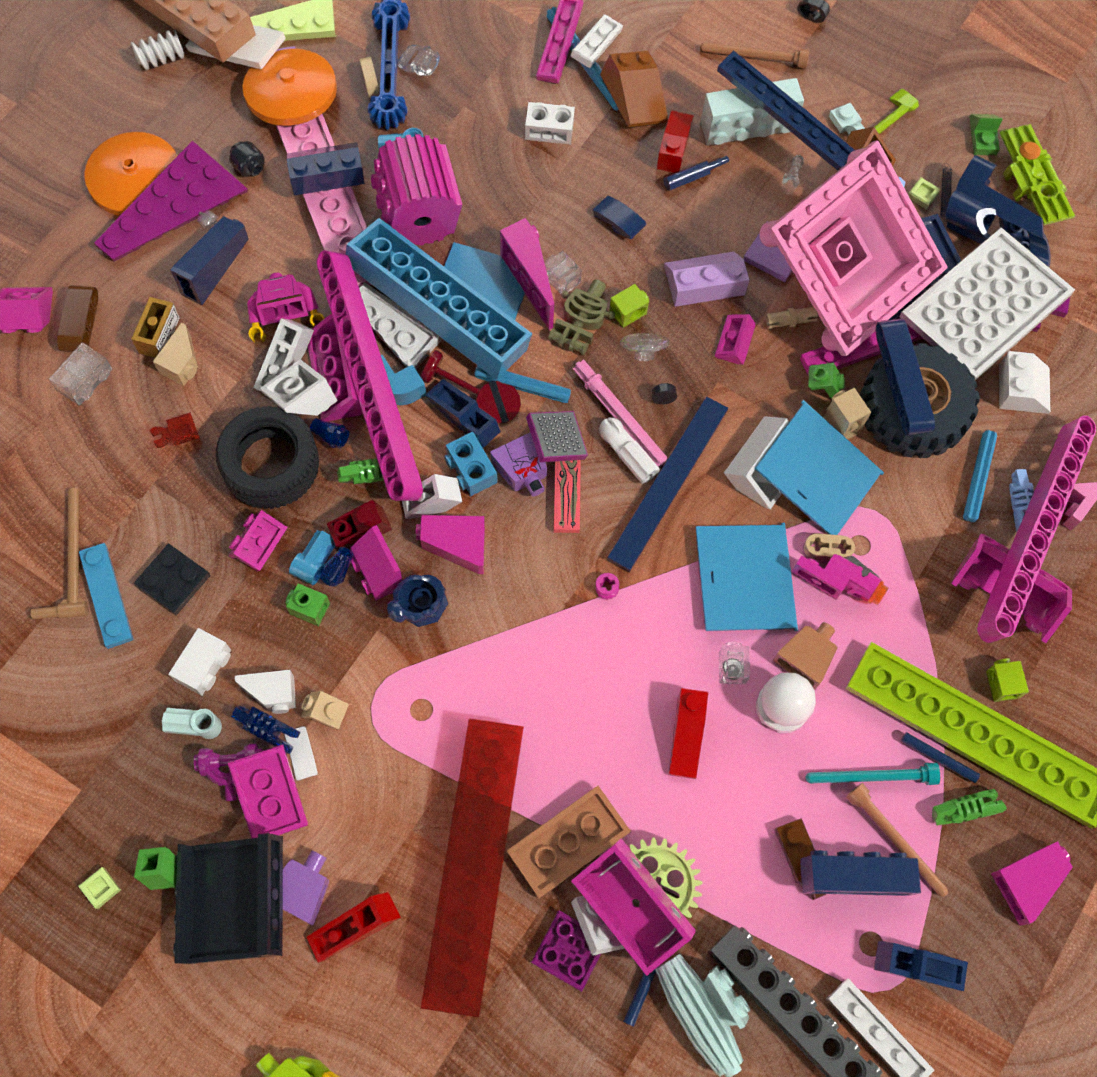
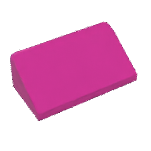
M750 314L727 315L715 353L716 358L735 364H744L755 329V322Z

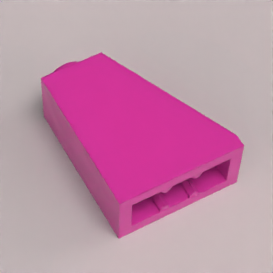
M421 515V524H416V540L421 541L422 549L477 574H484V516Z
M1058 841L991 873L1020 926L1030 924L1037 919L1073 868L1069 862L1070 856L1064 847L1060 846Z

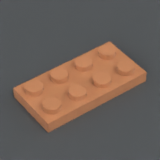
M598 785L507 850V853L540 899L613 846L617 841L631 833V830Z

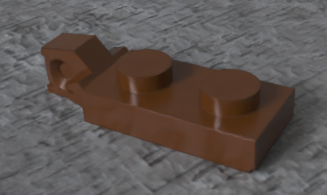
M801 818L775 828V833L796 883L799 882L802 888L800 859L810 856V851H815V848ZM826 894L810 895L812 897V900H816L818 898L825 896Z

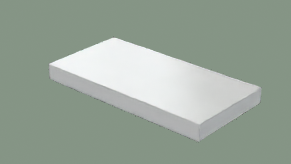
M253 25L256 35L226 61L262 69L286 39L282 31ZM191 40L186 44L189 52L215 58Z

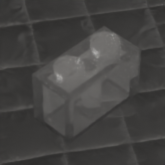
M82 342L49 380L59 393L80 406L92 396L94 389L108 378L112 368L104 356Z

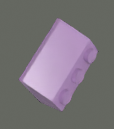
M735 252L664 263L675 307L745 295L749 283L744 259Z

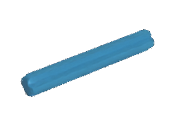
M478 365L475 369V377L490 382L499 381L512 385L518 390L563 403H568L571 390L565 387L509 371L504 372L496 380Z
M985 430L981 437L963 514L965 521L974 523L979 518L997 440V433L994 431Z

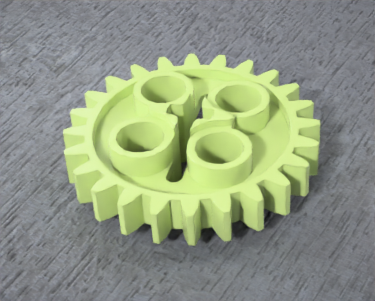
M652 837L651 846H647L643 839L640 840V849L631 844V851L641 863L648 856L654 857L657 860L658 868L654 873H650L654 879L657 876L660 877L663 886L679 893V898H675L668 893L666 894L683 915L691 918L692 915L688 910L689 906L698 908V904L692 899L693 897L702 896V893L695 890V886L702 885L703 882L694 880V876L701 871L700 869H691L690 866L695 862L694 858L687 861L684 858L688 850L685 849L678 853V843L675 842L669 848L665 838L661 846L657 845L655 837ZM672 870H678L683 874L684 881L678 887L671 886L667 880L668 873ZM638 899L632 901L634 906H640Z

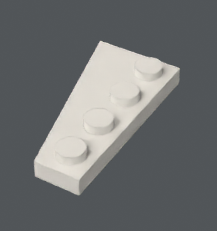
M364 282L359 290L372 329L406 368L413 365L417 369L442 338L401 306Z

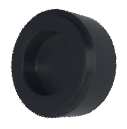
M670 383L658 384L651 391L652 400L656 404H669L677 399L676 387Z

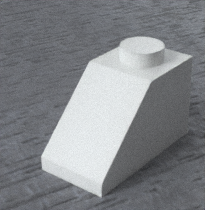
M434 474L422 482L423 493L419 500L402 501L406 519L446 512L462 502L458 479Z
M290 670L235 676V681L239 687L268 711H272L274 714L289 712L291 708H296L294 676Z

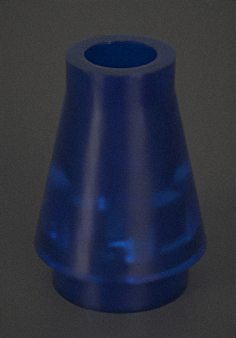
M315 418L310 425V431L332 448H342L348 441L349 431L342 424Z
M341 547L321 567L320 578L325 584L337 587L344 582L350 562L354 556L352 551Z

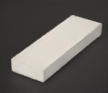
M604 14L572 50L571 57L590 68L620 34L623 25Z

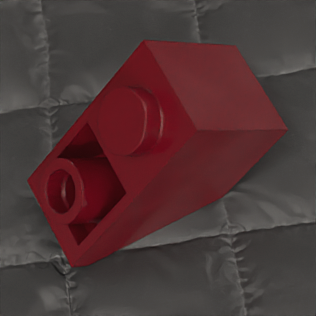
M370 500L326 523L337 547L355 544L368 530L376 525L382 535L392 530L383 507L374 500Z

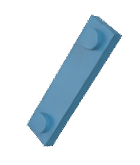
M102 543L79 551L105 647L109 649L133 641L134 638L107 545Z

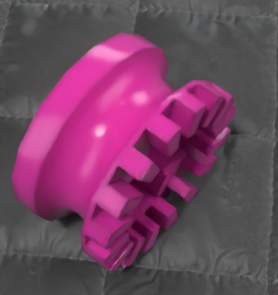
M611 573L601 574L596 580V593L599 597L601 596L602 599L605 598L606 600L616 597L619 591L618 578ZM607 581L609 584H613L610 591L602 587L603 582Z

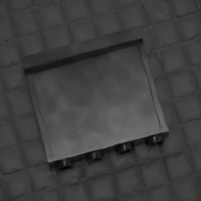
M264 833L258 834V838L194 846L178 844L176 856L177 883L175 885L174 964H202L283 956V836Z

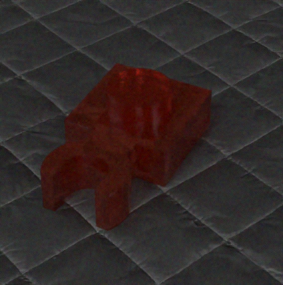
M191 412L166 420L168 427L156 426L150 429L153 437L162 435L159 440L153 441L156 448L165 447L171 440L177 446L200 438Z

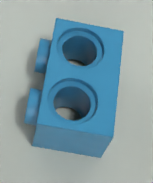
M473 432L446 444L447 455L444 456L445 461L450 469L454 468L458 474L456 478L462 490L466 489L469 495L472 496L497 483V472ZM461 452H467L470 454L465 458L457 456ZM475 472L482 475L477 479L469 477L470 474Z

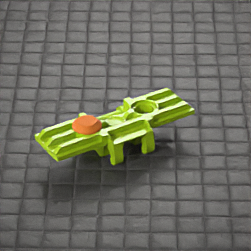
M1031 124L1000 131L1002 140L1013 160V163L1004 171L1003 176L1008 181L1014 175L1018 183V188L1013 194L1015 201H1020L1024 195H1027V198L1032 200L1038 215L1043 219V225L1074 218L1075 214L1064 194L1067 189L1062 181L1059 180L1051 164L1052 158L1050 154H1047L1046 149H1042Z

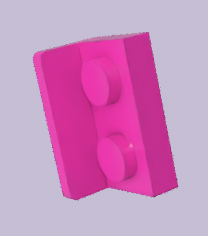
M262 510L255 515L251 513L243 524V527L246 529L241 536L237 534L229 545L231 552L228 555L232 559L236 557L257 572L261 570L288 528Z

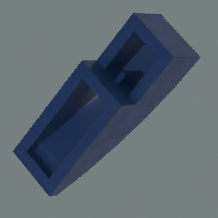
M442 379L426 394L427 399L464 434L467 435L473 432L483 448L501 432L495 418L480 409L474 399L446 380Z
M878 941L874 970L964 991L968 962L892 942Z

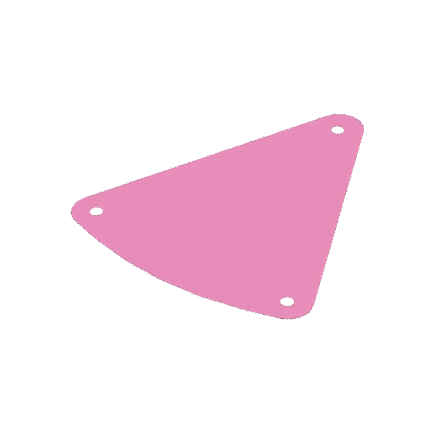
M858 506L838 533V535L847 536L850 539L856 535H861L870 542L871 548L866 555L852 554V556L871 569L881 579L867 602L848 594V590L845 588L836 600L793 574L792 570L800 557L809 558L803 549L807 538L812 534L827 533L813 520L786 529L798 624L797 632L794 629L705 631L699 561L620 589L613 599L608 598L606 600L605 598L598 597L403 668L388 676L376 690L371 705L372 723L380 738L395 750L540 825L549 821L599 785L631 830V833L622 838L629 848L633 844L637 849H640V840L642 839L646 842L647 846H651L652 837H655L657 845L661 846L665 838L669 848L675 842L678 843V853L685 849L688 850L684 858L686 861L694 858L695 862L690 866L691 869H700L701 871L694 876V880L703 882L702 885L695 886V890L702 893V896L693 897L692 899L698 904V907L738 928L743 927L755 937L842 982L849 978L858 989L872 993L891 990L906 979L874 970L876 956L871 957L864 954L860 949L859 940L862 934L872 931L876 932L882 941L919 949L932 894V887L920 875L921 893L911 896L826 894L821 898L812 900L810 894H803L799 882L796 883L775 833V828L802 818L815 851H828V856H837V852L853 851L854 856L863 857V853L880 852L881 857H889L891 853H901L862 807L858 808L856 804L853 806L846 798L854 788L863 783L870 791L868 794L872 797L870 800L935 874L942 825L935 824L932 819V809L934 806L943 804L944 766L901 742V739L905 732L942 753H944V745L845 689L871 642L938 679L936 662L918 590L899 534L889 519L877 511ZM818 542L812 544L817 552L822 548L818 546ZM840 544L837 548L841 550L842 554L848 550L844 549L843 544ZM815 560L823 569H825L829 562L824 560ZM822 622H826L835 629V633L829 641L838 648L822 682L815 690L816 705L814 712L800 729L792 733H777L776 730L762 724L756 711V701L759 692L764 688L769 679L780 673H789L775 663L773 659L779 650L806 625L816 631ZM727 660H737L742 665L743 672L738 679L730 680L723 675L722 665ZM681 688L709 692L696 779L668 775L677 698ZM417 699H426L433 706L431 717L425 721H417L410 714V707ZM925 763H938L940 768L939 785H926V783H921L920 780L808 783L805 780V776L809 772L919 769ZM651 856L644 858L642 865L649 873H654L658 868L657 860ZM672 870L668 873L667 880L671 886L678 887L683 883L684 877L680 871ZM657 876L655 881L659 884L661 888L675 894L678 897L680 896L679 893L663 886L661 884L662 879Z

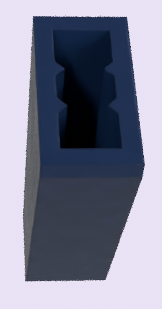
M223 216L173 265L170 271L182 296L200 305L204 304L249 240L242 222Z

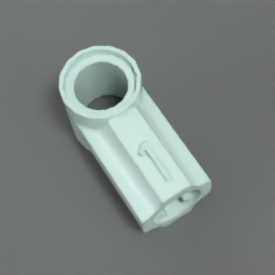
M167 708L163 713L162 731L165 733L194 735L205 739H213L220 734L222 729L220 719L208 709L186 710ZM206 719H212L211 725L207 729H201V725Z

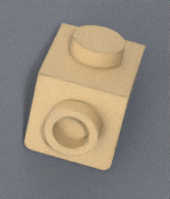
M322 691L311 692L302 703L301 708L303 712L301 717L315 720L337 730L341 725L349 704Z

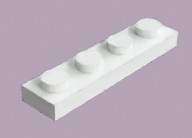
M849 978L845 979L826 999L898 1077H929L934 1071Z

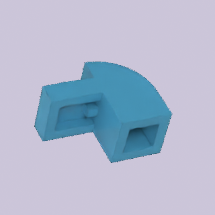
M381 355L397 405H408L426 396L425 383L413 365L395 374L384 356Z

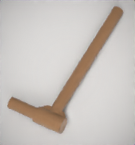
M77 488L68 489L67 599H64L55 607L31 609L32 619L52 617L62 619L88 616V604L79 598V489Z

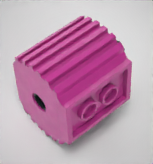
M415 134V137L406 135L402 139L401 137H396L395 141L392 142L391 139L386 141L385 145L379 148L378 157L374 159L375 173L371 174L372 188L377 191L376 205L382 211L381 219L413 244L419 246L425 243L431 244L436 240L438 242L442 241L448 234H454L462 208V201L446 144H439L438 138L433 137L432 140L429 135L421 137L419 134Z

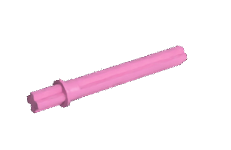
M584 359L581 362H577L573 370L585 383V388L587 390L590 389L609 413L621 421L627 433L642 447L658 467L663 465L667 460V456L601 380L602 376L596 374Z

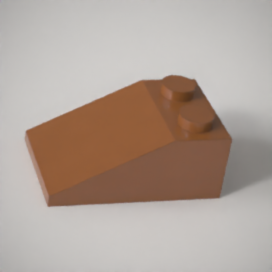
M649 51L610 54L600 75L628 127L667 123L668 115L659 71Z

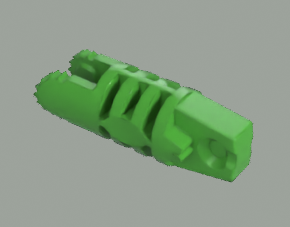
M378 459L349 462L348 466L339 467L337 471L339 482L363 484L384 481Z
M991 789L973 793L972 795L961 796L957 799L953 798L943 802V804L934 806L932 809V819L936 825L959 824L963 821L967 822L978 819V817L983 818L1002 813L1007 808L1002 800H996L998 797L997 791Z

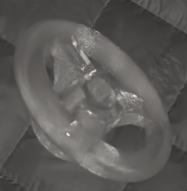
M652 333L631 334L620 340L621 347L626 350L635 351V359L640 361L653 360L654 351L663 350L670 343L667 337Z

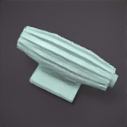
M680 954L656 968L655 970L667 1001L694 1048L719 1077L722 1075L732 1077L742 1070L740 1064L744 1060L730 1026L738 1025L740 1029L745 1027L749 1019L747 1012L750 1011V1008L743 996L737 997L731 986L734 985V982L726 969L721 971L717 965L712 968L703 982Z

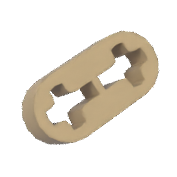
M371 57L359 59L368 98L379 96V86Z
M817 533L807 538L803 549L806 556L811 559L830 561L834 554L840 555L845 559L852 556L855 551V544L847 536ZM814 542H818V546L822 547L818 552L812 546ZM840 544H843L844 549H848L844 554L841 553L840 549H837Z

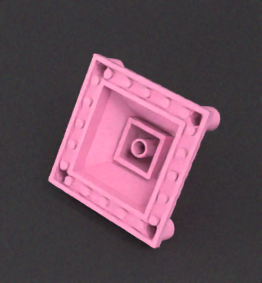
M879 141L871 142L867 147L851 152L848 156L847 164L827 179L779 220L763 224L759 232L760 240L764 246L778 247L814 309L818 312L823 324L827 327L822 334L823 346L829 351H838L841 356H847L875 332L877 322L890 319L948 268Z

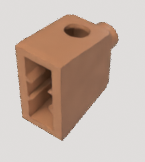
M822 622L816 631L806 625L779 650L773 661L789 673H797L806 678L814 690H816L822 682L838 648L829 641L835 633V629L826 622Z

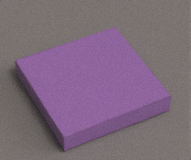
M758 234L744 255V261L786 282L792 270L778 247L764 246L760 240V234Z

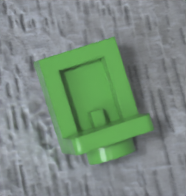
M834 363L812 365L809 367L808 387L810 390L825 389L830 398H832L841 389L845 388V378L843 374H840Z

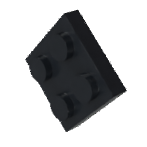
M168 543L137 578L134 585L177 616L211 575L203 567Z

